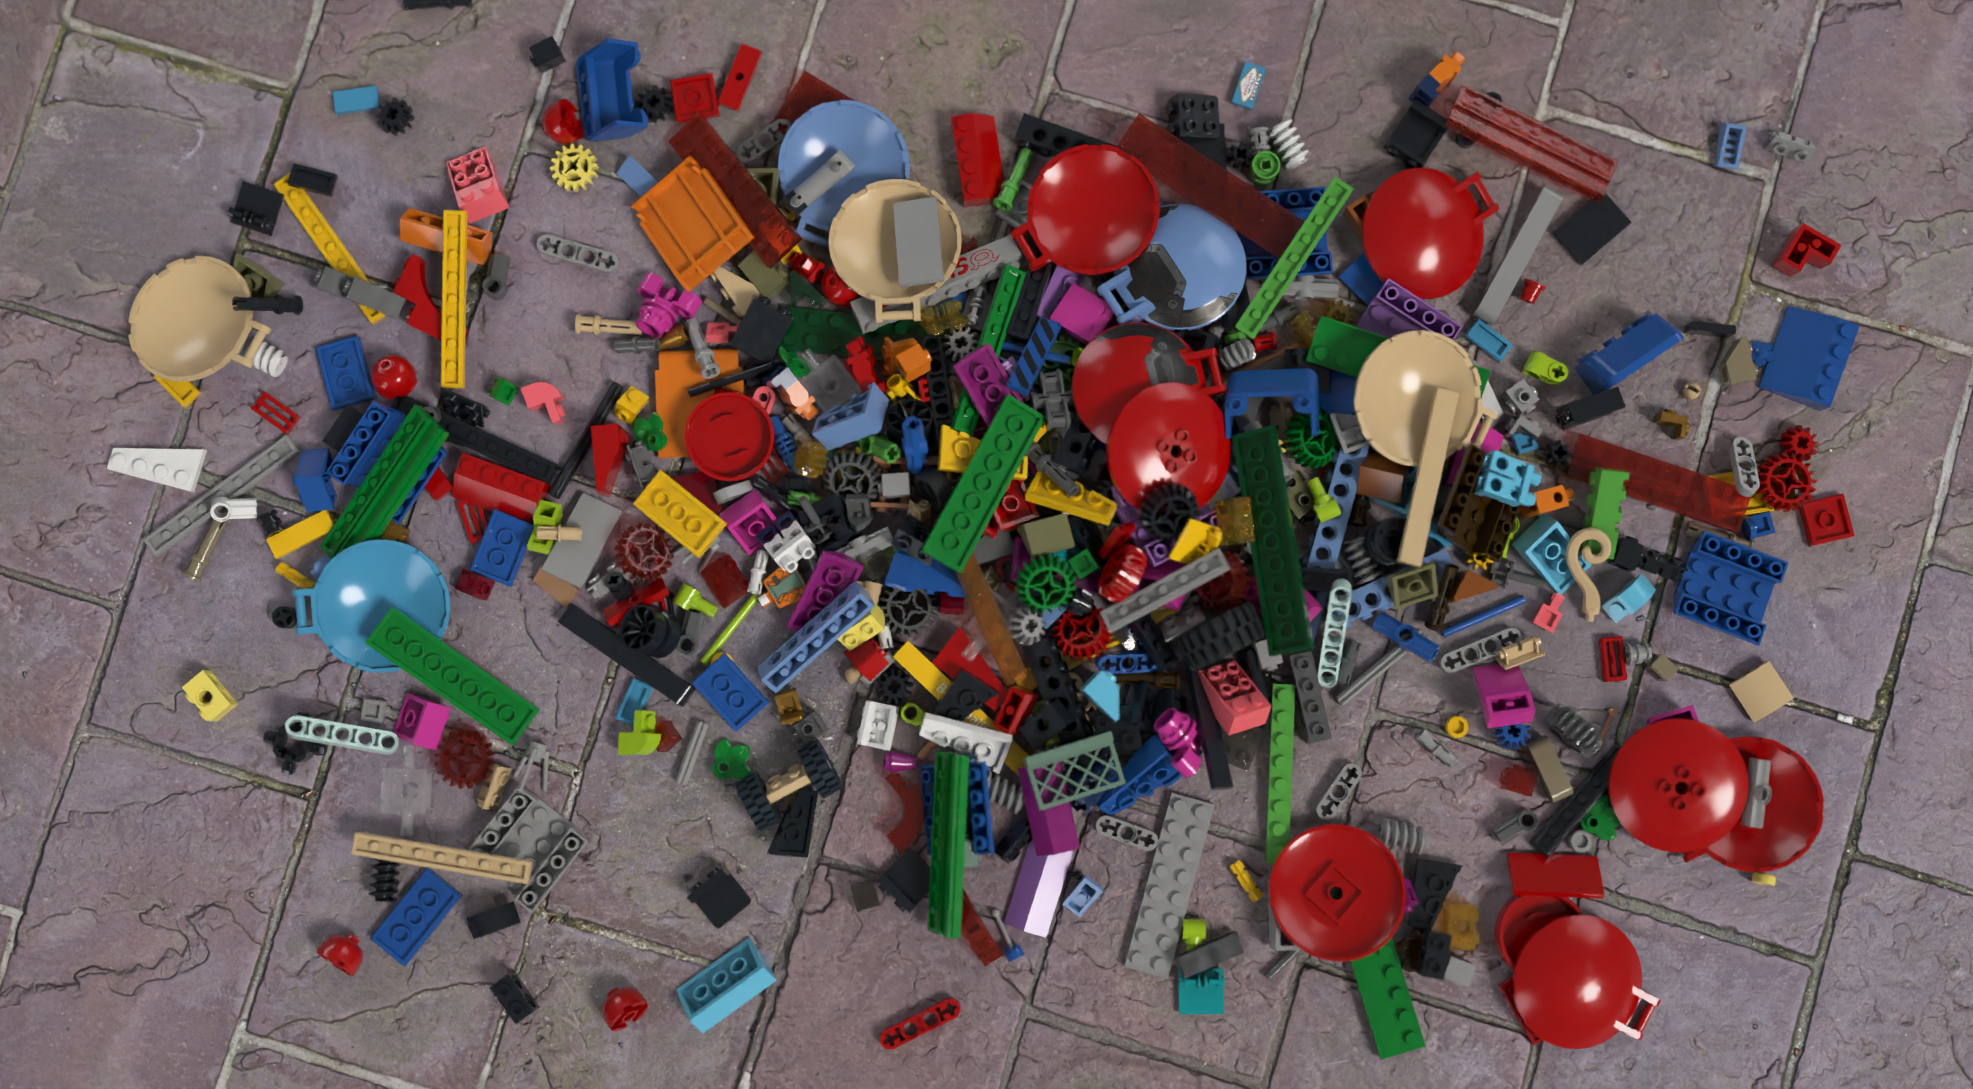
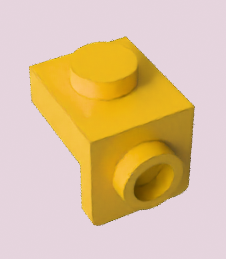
M630 386L616 402L614 415L622 422L633 425L638 413L648 403L649 396Z

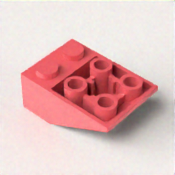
M486 146L446 162L458 207L460 210L468 212L467 221L469 224L510 208Z
M1236 660L1198 671L1215 718L1228 736L1266 723L1271 705Z

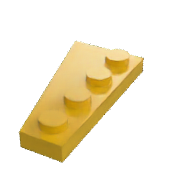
M942 425L938 470L963 473L981 440L973 438L962 431L958 432L950 429L949 426ZM1024 456L1012 479H1027V456Z
M1037 471L1025 494V501L1109 526L1117 510V503L1095 491L1090 492L1077 481L1074 483L1080 489L1075 496L1069 497L1046 473Z

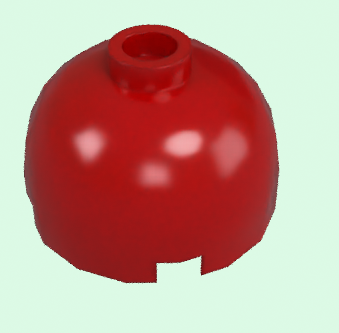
M562 99L553 102L543 114L542 129L544 133L559 144H570L583 138L582 120L579 119L577 121L574 113L578 111L569 100Z
M834 265L825 271L821 280V288L825 298L831 303L842 307H850L851 301L861 298V295L857 294L843 282Z
M386 355L377 360L372 367L370 378L373 387L383 398L394 400L392 397H405L413 391L417 384L416 369L402 356Z
M340 934L332 935L316 951L323 959L330 961L333 966L349 976H354L363 961V951L358 946L360 941L351 934H348L347 937Z
M632 987L614 988L607 994V998L604 1001L602 1017L612 1032L620 1031L628 1027L626 1023L632 1018L635 1022L648 1009V1002L638 990Z

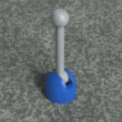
M996 908L993 909L991 915L996 918L1008 944L1005 949L1008 962L1025 955L1020 945L1011 942L999 916L1000 911Z

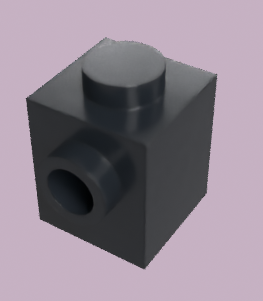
M553 36L529 47L533 54L529 56L534 67H540L543 73L566 62Z
M1631 536L1617 539L1614 559H1609L1608 564L1627 572L1634 571L1637 564L1639 565L1644 558V552H1642L1644 545L1639 544V540Z

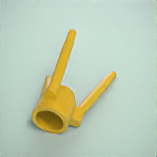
M894 374L887 380L886 385L889 389L886 393L890 397L892 404L897 402L895 396L903 397L907 393L914 399L921 400L915 393L917 389L910 383H907L900 374Z

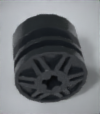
M1391 516L1372 524L1365 532L1363 539L1364 551L1374 564L1382 567L1400 564V562H1397L1407 518Z

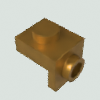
M1664 409L1663 412L1655 414V424L1675 427L1673 440H1681L1687 436L1690 424L1687 423L1688 416L1678 415L1677 411Z
M796 687L774 693L780 713L781 725H794L803 720V709Z

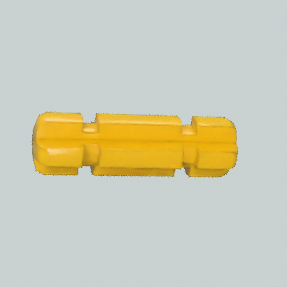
M280 562L275 569L276 573L285 576V579L297 587H315L316 583L295 569L290 568L284 562Z
M1240 860L1235 861L1230 865L1233 874H1237L1236 878L1244 891L1249 893L1248 897L1252 902L1258 901L1263 896L1259 888L1256 889V883L1248 871L1243 869L1245 868Z

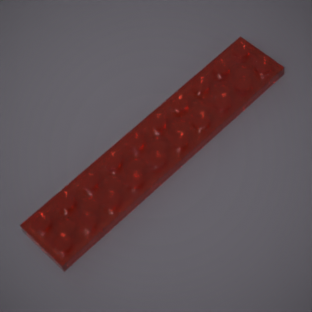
M1140 113L1117 145V148L1136 157L1147 168L1151 176L1279 260L1305 222Z

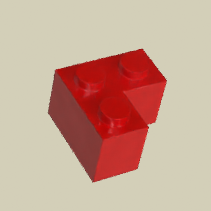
M1802 223L1792 229L1772 266L1790 277L1801 272L1806 262L1822 269L1832 263L1842 245Z

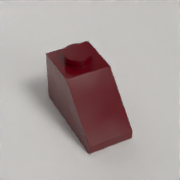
M941 592L940 613L944 615H964V598L948 596L946 592Z

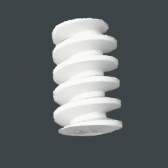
M1292 119L1277 124L1269 131L1271 132L1269 135L1270 139H1276L1273 145L1280 147L1277 152L1279 155H1283L1281 158L1282 162H1288L1285 166L1287 170L1296 168L1309 159H1305L1309 151H1301V148L1305 145L1304 142H1296L1301 136H1293L1297 128L1288 127L1293 122Z
M251 334L247 336L238 355L245 356L253 341ZM264 341L252 361L254 362L253 365L255 368L262 369L263 372L277 377L286 367L288 357H283V350L281 349L275 352L276 348L273 345L267 349L268 343Z

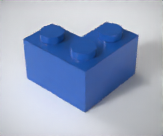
M329 448L302 450L300 459L297 460V469L293 473V484L298 487L299 500L301 503H304L307 512L333 510L337 494L331 476L326 473L333 462Z

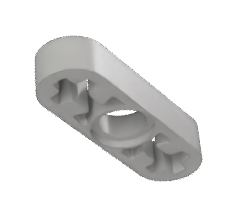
M1737 437L1729 446L1735 487L1739 494L1750 497L1760 487L1753 446L1748 439ZM1739 463L1746 464L1749 470H1743Z
M1344 764L1315 806V813L1320 819L1330 820L1334 818L1359 782L1362 771L1357 764ZM1354 767V773L1356 774V777H1350L1347 780V783L1351 784L1348 788V786L1345 783L1340 782L1339 779L1341 777L1343 780H1345L1348 776V773L1345 772L1346 769H1352ZM1336 785H1341L1344 788V795L1340 798H1336L1332 794V790ZM1327 796L1338 802L1337 805L1334 803L1330 805V814L1325 813L1322 815L1323 810L1321 806H1327L1330 802L1326 800Z
M1102 815L1096 820V830L1103 836L1146 851H1151L1158 845V837L1151 830L1108 815ZM1108 819L1109 824L1115 827L1116 822L1120 823L1116 836L1112 835L1114 830L1106 829L1105 832L1102 831V827L1099 825L1100 822H1105ZM1125 826L1131 827L1133 830V836L1130 839H1123L1120 835L1121 829ZM1137 830H1141L1139 835L1143 837L1151 834V839L1154 840L1153 844L1144 846L1145 842L1139 839L1137 844L1133 843L1137 837Z

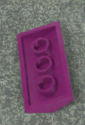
M989 343L965 355L952 366L987 427L990 425L1005 395L1009 394L1024 403L1017 391L1007 388L1010 378Z
M823 550L786 627L799 631L855 580H858L864 565L842 552Z
M1059 761L1053 771L1064 776L1062 764ZM1053 764L1047 765L1046 767L1051 769ZM1025 766L1018 767L1036 855H1056L1080 849L1070 802L1039 811ZM1040 767L1034 769L1033 773L1036 780L1044 783L1049 771ZM1052 773L1046 785L1058 790L1063 779ZM1065 782L1060 793L1068 796L1067 786ZM1044 788L1041 794L1043 805L1052 802L1056 793ZM1059 795L1057 800L1063 799V797Z

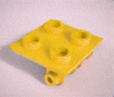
M1190 518L1168 558L1190 564L1209 554V551L1216 550L1215 548L1218 547L1223 539V532H1221L1220 528Z

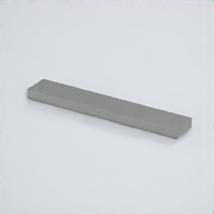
M1218 548L1130 595L1122 602H1117L1102 610L1100 614L1108 631L1112 633L1230 570V567L1222 551Z

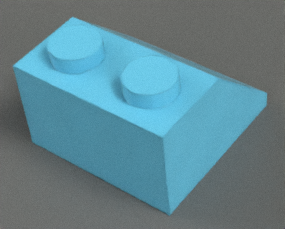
M1097 670L1079 690L1110 721L1116 722L1119 719V686L1115 683L1117 679L1108 670Z

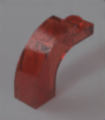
M892 772L885 779L901 797L904 804V816L901 823L887 834L886 837L902 853L912 844L920 832L924 819V804L916 785L913 783L909 788H906L904 785L907 782L901 774L895 775Z
M963 888L961 931L977 957L980 958L984 966H987L1003 956L1004 953Z

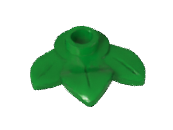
M782 346L779 347L778 352L795 377L802 378L803 376L811 377L813 375V367L804 364L798 359L796 352H787Z
M656 412L651 414L649 420L644 418H636L634 420L633 431L637 436L632 443L634 448V443L643 441V444H646L648 451H660L666 447L667 436L662 432L663 421Z
M727 738L721 740L714 750L716 759L712 765L714 776L721 780L730 777L740 780L749 775L752 770L745 763L750 755V747L747 745L732 747ZM725 764L728 769L722 772L719 766Z
M1603 795L1580 821L1584 831L1591 834L1595 833L1597 837L1606 841L1617 838L1614 828L1621 824L1613 808H1609V798L1606 795ZM1592 818H1594L1596 821V824L1593 827L1589 824V821Z

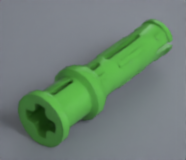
M1021 149L1007 181L1001 184L1000 194L993 201L994 205L1000 210L1011 211L1013 199L1020 192V182L1034 156L1030 149Z

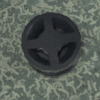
M286 606L276 608L272 614L273 623L279 628H294L297 626L296 609Z

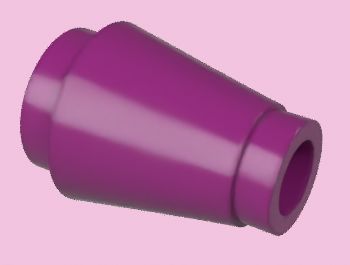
M890 750V752L884 753L883 769L889 770V773L915 770L916 756Z

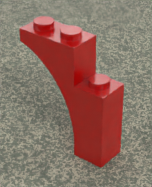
M412 254L404 263V271L401 277H398L394 283L393 293L406 298V301L415 305L408 312L406 324L441 341L442 313L433 302L428 291L425 273L426 261Z

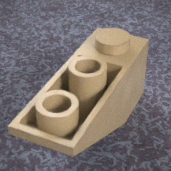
M719 267L711 274L715 282L719 280L723 285V288L720 290L727 300L731 298L735 303V306L732 308L739 318L744 316L752 296L758 297L760 294L756 287L722 267Z

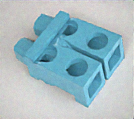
M1493 450L1487 452L1480 469L1482 474L1478 475L1473 494L1487 496L1513 507L1519 505L1533 506L1536 494L1528 492L1529 486H1538L1542 475L1534 471L1535 466Z

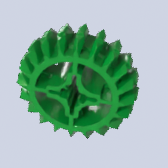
M1319 410L1320 435L1312 436L1311 413L1298 412L1290 417V422L1286 424L1288 429L1283 432L1287 435L1284 442L1288 444V447L1285 450L1291 452L1289 458L1295 459V464H1301V467L1311 469L1325 466L1327 462L1333 460L1332 456L1334 453H1337L1334 448L1339 446V444L1336 443L1337 436L1335 435L1331 420L1328 419V414H1324Z
M1049 553L1046 559H1044L1043 555L1040 554L1039 560L1035 561L1031 557V564L1024 563L1025 570H1018L1020 577L1015 579L1016 584H1018L1015 589L1019 593V600L1023 601L1025 607L1030 606L1033 612L1038 609L1043 614L1045 609H1047L1048 612L1052 613L1053 607L1060 610L1061 603L1067 605L1066 597L1073 598L1071 591L1076 590V586L1073 583L1076 581V577L1073 575V569L1070 566L1068 567L1066 560L1061 561L1059 556L1053 559ZM1052 570L1060 573L1062 580L1053 577ZM1029 587L1038 590L1040 596L1031 594Z

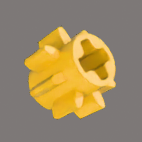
M1465 552L1469 555V560L1465 563H1471L1473 565L1472 570H1476L1478 566L1482 570H1486V563L1491 564L1494 562L1486 558L1476 560L1478 555Z

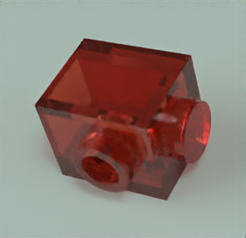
M1514 764L1513 768L1506 767L1505 771H1502L1500 774V789L1532 797L1537 775L1526 772L1527 768Z

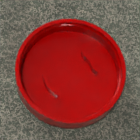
M722 392L704 399L691 412L685 427V445L692 462L706 475L722 481H737L755 474L769 459L775 442L774 425L767 410L754 398L739 392Z
M1513 896L1501 908L1495 923L1494 939L1500 957L1513 970L1520 950L1537 929L1541 930L1544 926L1551 923V920L1558 917L1581 915L1582 912L1567 897Z

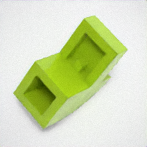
M544 500L539 501L533 516L534 529L527 544L528 550L550 554L553 544L557 540L537 539V527H559V524L562 525L563 513L561 504Z
M635 710L633 733L619 732L618 755L645 756L652 753L658 747L661 734L654 733L656 711Z

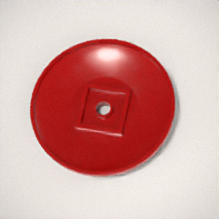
M1166 382L1155 384L1142 389L1132 396L1115 417L1107 442V463L1112 481L1120 495L1137 510L1142 507L1141 500L1147 499L1146 493L1151 494L1154 492L1153 487L1159 489L1161 483L1167 486L1170 481L1174 484L1179 482L1183 486L1188 487L1196 496V501L1199 508H1201L1210 501L1221 487L1228 472L1231 458V438L1226 439L1225 417L1222 411L1207 394L1193 386L1182 383ZM1174 445L1179 450L1176 457H1172L1170 453Z
M1670 718L1642 727L1622 744L1610 768L1608 791L1616 817L1622 826L1637 840L1661 851L1691 852L1714 844L1735 826L1747 801L1748 775L1739 751L1720 731L1700 721L1686 718ZM1678 782L1686 783V790L1683 793L1675 792V785Z
M1329 824L1304 831L1284 847L1271 871L1269 900L1272 913L1279 928L1295 946L1319 959L1345 962L1366 957L1379 950L1391 939L1399 927L1404 914L1406 888L1398 862L1381 841L1359 828L1341 824ZM1336 887L1341 890L1342 896L1339 900L1331 898V888Z

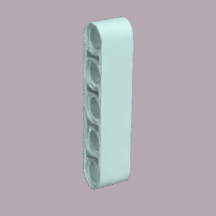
M1345 579L1335 580L1330 591L1317 675L1319 684L1326 688L1334 686L1338 680L1352 591L1350 582ZM1338 589H1343L1347 593L1344 595H1339L1335 591ZM1335 610H1340L1343 612V614L1337 616L1334 615L1332 612ZM1338 631L1340 634L1338 636H1332L1329 634V632ZM1333 651L1336 655L1328 656L1326 652ZM1329 671V672H1331L1333 675H1332V676H1325V675H1323V672Z
M292 716L285 723L288 736L297 740L381 754H392L398 748V737L390 731L302 716ZM295 722H299L303 725V728L300 732L294 733L290 731V726ZM318 726L326 729L325 734L321 737L313 734V730ZM345 730L349 733V736L346 740L341 741L336 738L337 732ZM363 734H368L372 737V740L369 744H361L359 737ZM385 738H391L395 742L391 748H385L381 743Z

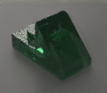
M791 271L792 306L795 307L806 295L805 300L812 307L818 306L822 309L827 304L826 299L796 272Z

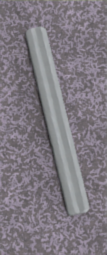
M1415 629L1416 632L1425 636L1420 629ZM1408 635L1403 640H1409L1412 636ZM1396 645L1336 695L1335 699L1342 706L1347 704L1409 651L1403 650Z

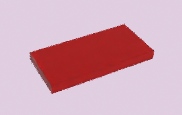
M1508 852L1506 856L1512 895L1604 898L1605 893L1597 856L1552 854L1547 858L1544 854Z

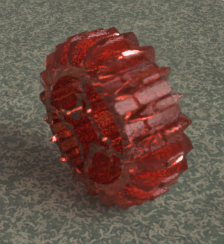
M641 522L637 523L635 527L630 525L627 530H623L620 533L622 537L616 539L619 545H616L614 550L619 553L614 556V559H620L621 562L617 564V567L624 566L623 574L630 572V579H634L637 576L638 582H642L644 578L647 582H651L653 578L657 580L661 577V574H666L667 568L671 567L672 563L669 560L673 559L674 555L670 551L673 550L674 546L667 544L671 538L665 539L663 537L665 531L657 532L658 526L655 525L651 529L650 523H646L643 527ZM634 537L647 538L643 543L631 541ZM646 546V548H645V553H644L646 556H645L644 558H642V557H643V550H642V549ZM629 553L633 555L634 561L631 559ZM645 562L657 564L653 568L641 567Z
M1222 551L1230 570L1198 586L1193 591L1194 593H1199L1197 600L1204 601L1203 606L1210 607L1212 610L1226 611L1227 608H1235V605L1242 603L1241 598L1247 596L1244 589L1251 588L1246 585V581L1251 578L1245 576L1249 569L1242 568L1245 561L1238 560L1239 556L1236 554L1231 555L1230 551ZM1232 587L1228 595L1224 597V594L1227 593L1228 588Z
M458 729L457 735L454 732H450V739L447 737L442 738L445 746H437L441 753H435L434 757L440 758V762H436L434 765L442 767L437 772L438 775L445 773L443 781L447 782L451 779L450 786L454 787L458 783L459 789H463L465 784L468 789L473 788V782L476 786L481 785V779H488L485 772H493L489 768V764L496 763L495 760H490V756H494L496 752H489L488 750L493 744H485L488 739L487 736H482L479 739L480 731H475L473 735L472 729H467L465 733L463 729ZM464 740L460 751L456 754H450L452 748L458 742ZM471 742L478 747L481 757L474 754ZM465 756V757H469V759H474V760H473V761L465 762L464 760L459 759V758H456V757ZM449 761L456 763L459 775L453 771ZM473 764H480L479 769L472 776L467 777L470 767Z

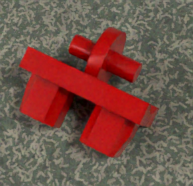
M792 251L786 260L792 265L790 271L793 274L811 283H817L821 280L823 276L822 269L825 267L821 261L804 253L799 254L797 251Z

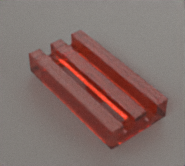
M774 449L772 450V455L783 470L779 472L770 458L767 460V463L776 475L772 477L764 465L761 468L771 484L790 472Z

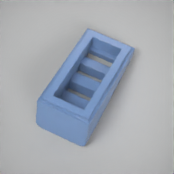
M1726 122L1720 124L1716 167L1738 170L1747 129L1746 125ZM1729 131L1736 132V136L1728 135ZM1727 139L1734 140L1735 145L1726 144ZM1725 148L1734 149V154L1725 152ZM1723 157L1733 158V162L1723 161Z

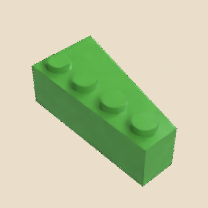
M1594 467V472L1591 471L1589 475V485H1592L1591 494L1588 493L1586 497V507H1589L1588 516H1584L1583 528L1592 527L1603 531L1609 537L1612 547L1607 559H1614L1619 534L1615 525L1620 523L1622 517V508L1619 506V503L1625 500L1626 496L1623 481L1629 480L1630 473L1622 469ZM1589 539L1580 545L1581 551L1584 546H1589L1593 554L1601 552V545L1596 540Z

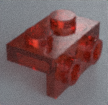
M729 554L716 559L700 572L723 609L750 593L747 592L748 580L743 576L737 567V563Z

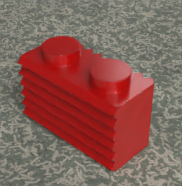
M873 638L868 639L851 651L846 649L843 652L868 681L876 678V675H879V672H882V669L889 665V662L884 658L887 653Z
M1024 686L1009 687L1010 690L1007 691L1008 694L1005 695L1006 699H1004V703L1000 707L1001 710L998 711L999 715H996L997 719H995L993 726L1009 735H1021L1022 733L1019 729L1025 724L1023 720L1031 714L1039 695Z

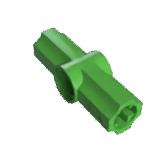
M871 434L858 441L851 442V444L859 447L864 454H872L887 463H894L900 457L901 450L897 444L888 440L885 434Z

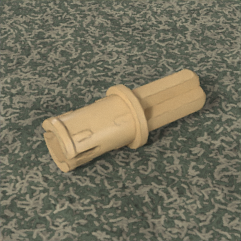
M559 524V527L539 526L537 527V539L558 540L559 542L562 540L582 541V527H562L561 524Z

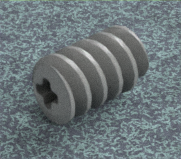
M1363 536L1342 543L1343 545H1349L1344 550L1345 553H1352L1347 560L1355 561L1350 568L1358 570L1353 577L1361 578L1356 585L1377 579L1382 573L1381 570H1374L1378 565L1371 562L1367 557L1363 546Z
M989 771L987 779L990 802L992 803L997 798L999 807L1006 802V810L1014 806V814H1017L1025 802L1022 787L1016 790V783L1014 782L1008 787V779L1006 778L1000 783L999 775L991 779L992 772Z
M1385 817L1380 821L1375 834L1378 840L1382 839L1385 846L1390 841L1392 849H1395L1397 843L1400 844V851H1403L1408 846L1409 853H1412L1417 848V854L1421 855L1424 849L1425 831L1422 826L1415 828V825L1409 824L1407 826L1405 822H1400L1398 825L1396 820L1389 822V819Z

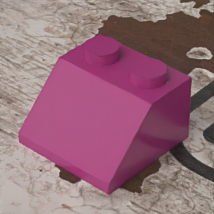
M756 489L719 514L727 523L726 526L749 556L763 546L756 535L770 524L773 525L779 534L781 533L774 524V521L777 520L776 516ZM769 533L764 541L771 540L774 533Z
M407 692L393 733L398 738L412 745L436 750L442 739L444 725L449 718L450 707Z

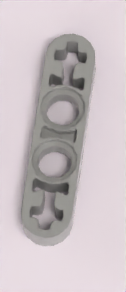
M547 234L540 236L537 240V248L545 256L607 274L616 273L620 268V260L611 252ZM550 240V243L553 246H557L558 249L556 251L554 248L548 247L545 250V247L542 245ZM572 246L574 248L573 255L565 257L562 253L564 247ZM586 252H593L595 254V259L590 263H586L583 260ZM600 254L602 255V260L609 261L612 258L615 265L607 268L605 263L599 262Z
M1516 628L1501 630L1443 654L1439 658V667L1447 673L1456 672L1497 655V651L1500 650L1502 645L1504 647L1511 645V641L1504 642L1501 645L1499 640L1508 637V632L1515 634L1516 638L1513 639V642L1517 645L1522 641V635ZM1488 640H1492L1496 644L1495 651L1491 653L1485 649V643ZM1468 648H1472L1476 653L1472 661H1468L1464 657V652ZM1459 652L1461 661L1453 663L1452 669L1449 666L1446 667L1444 663L1447 662V657L1449 659L1458 658L1456 653Z

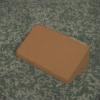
M542 565L533 581L564 607L568 608L581 591L577 587L541 570Z

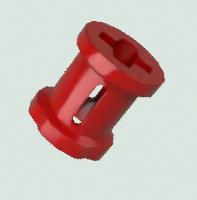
M1270 331L1269 334L1258 335L1254 340L1251 339L1256 354L1261 350H1277V340L1274 331Z

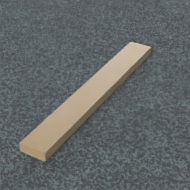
M1441 388L1435 389L1397 562L1415 567H1421L1459 393Z
M359 831L355 832L351 851L352 855L523 884L530 883L533 861Z

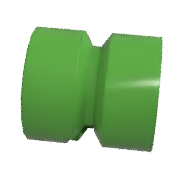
M1271 151L1259 152L1254 157L1248 170L1249 178L1253 184L1257 186L1270 185L1280 170L1279 158Z

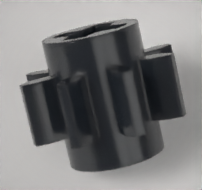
M1240 142L1238 147L1231 145L1230 150L1233 153H1228L1226 156L1227 159H1231L1229 167L1234 165L1238 171L1243 166L1249 168L1251 164L1248 160H1253L1254 155L1249 152L1251 146L1245 147L1242 142ZM1237 155H1244V158H1236Z
M1557 440L1555 446L1552 443H1548L1547 447L1549 450L1542 453L1547 457L1546 464L1554 463V468H1558L1560 462L1563 465H1567L1568 461L1566 458L1573 455L1568 450L1569 444L1562 445L1561 440ZM1557 450V453L1561 454V457L1558 458V455L1554 454V451Z
M1078 588L1077 591L1072 590L1073 598L1067 597V605L1070 606L1068 611L1082 616L1083 613L1088 614L1094 605V600L1090 598L1092 592L1084 588Z

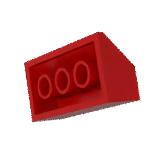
M977 113L951 116L964 208L993 204L994 199L999 196L1001 184L1004 182L994 116Z
M462 453L454 473L452 497L459 500H467L475 506L478 504L492 512L494 509L534 524L533 516L539 501L546 500L551 486L537 479Z

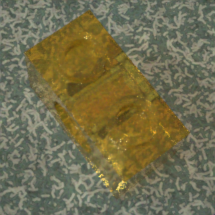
M1236 497L1215 501L1218 528L1223 532L1220 546L1255 542L1250 497Z
M1444 902V932L1452 935L1449 950H1476V945L1479 944V933L1476 931V922L1479 921V910L1475 904ZM1465 920L1466 929L1459 932L1457 925L1460 921Z

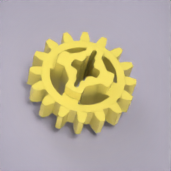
M573 143L570 149L562 146V153L559 151L555 152L558 158H551V161L555 164V166L550 167V170L555 173L552 175V178L555 181L558 180L557 184L560 187L565 185L566 191H570L571 187H573L575 192H578L579 187L587 190L585 184L593 185L594 183L591 178L598 177L596 172H594V170L599 169V166L594 163L597 161L594 155L591 156L592 152L590 149L584 151V147L581 144L578 146V149H576ZM587 162H588V171H587V173H586V172H585V167H586ZM573 165L575 167H578L576 171L574 169H571Z

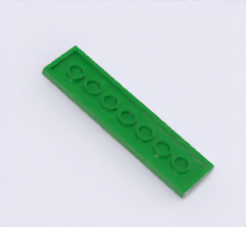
M1005 395L920 550L921 552L957 573L962 572L1046 416L1011 395Z
M395 607L390 608L365 642V644L512 746L516 744L540 711L534 704Z

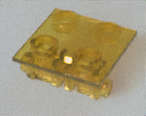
M954 299L945 302V308L943 303H941V317L937 305H934V311L932 306L921 309V321L923 320L924 322H920L919 325L931 335H939L944 332V329L951 327L952 329L964 327L965 323L971 321L964 313L959 311V309H962L960 300L956 301Z

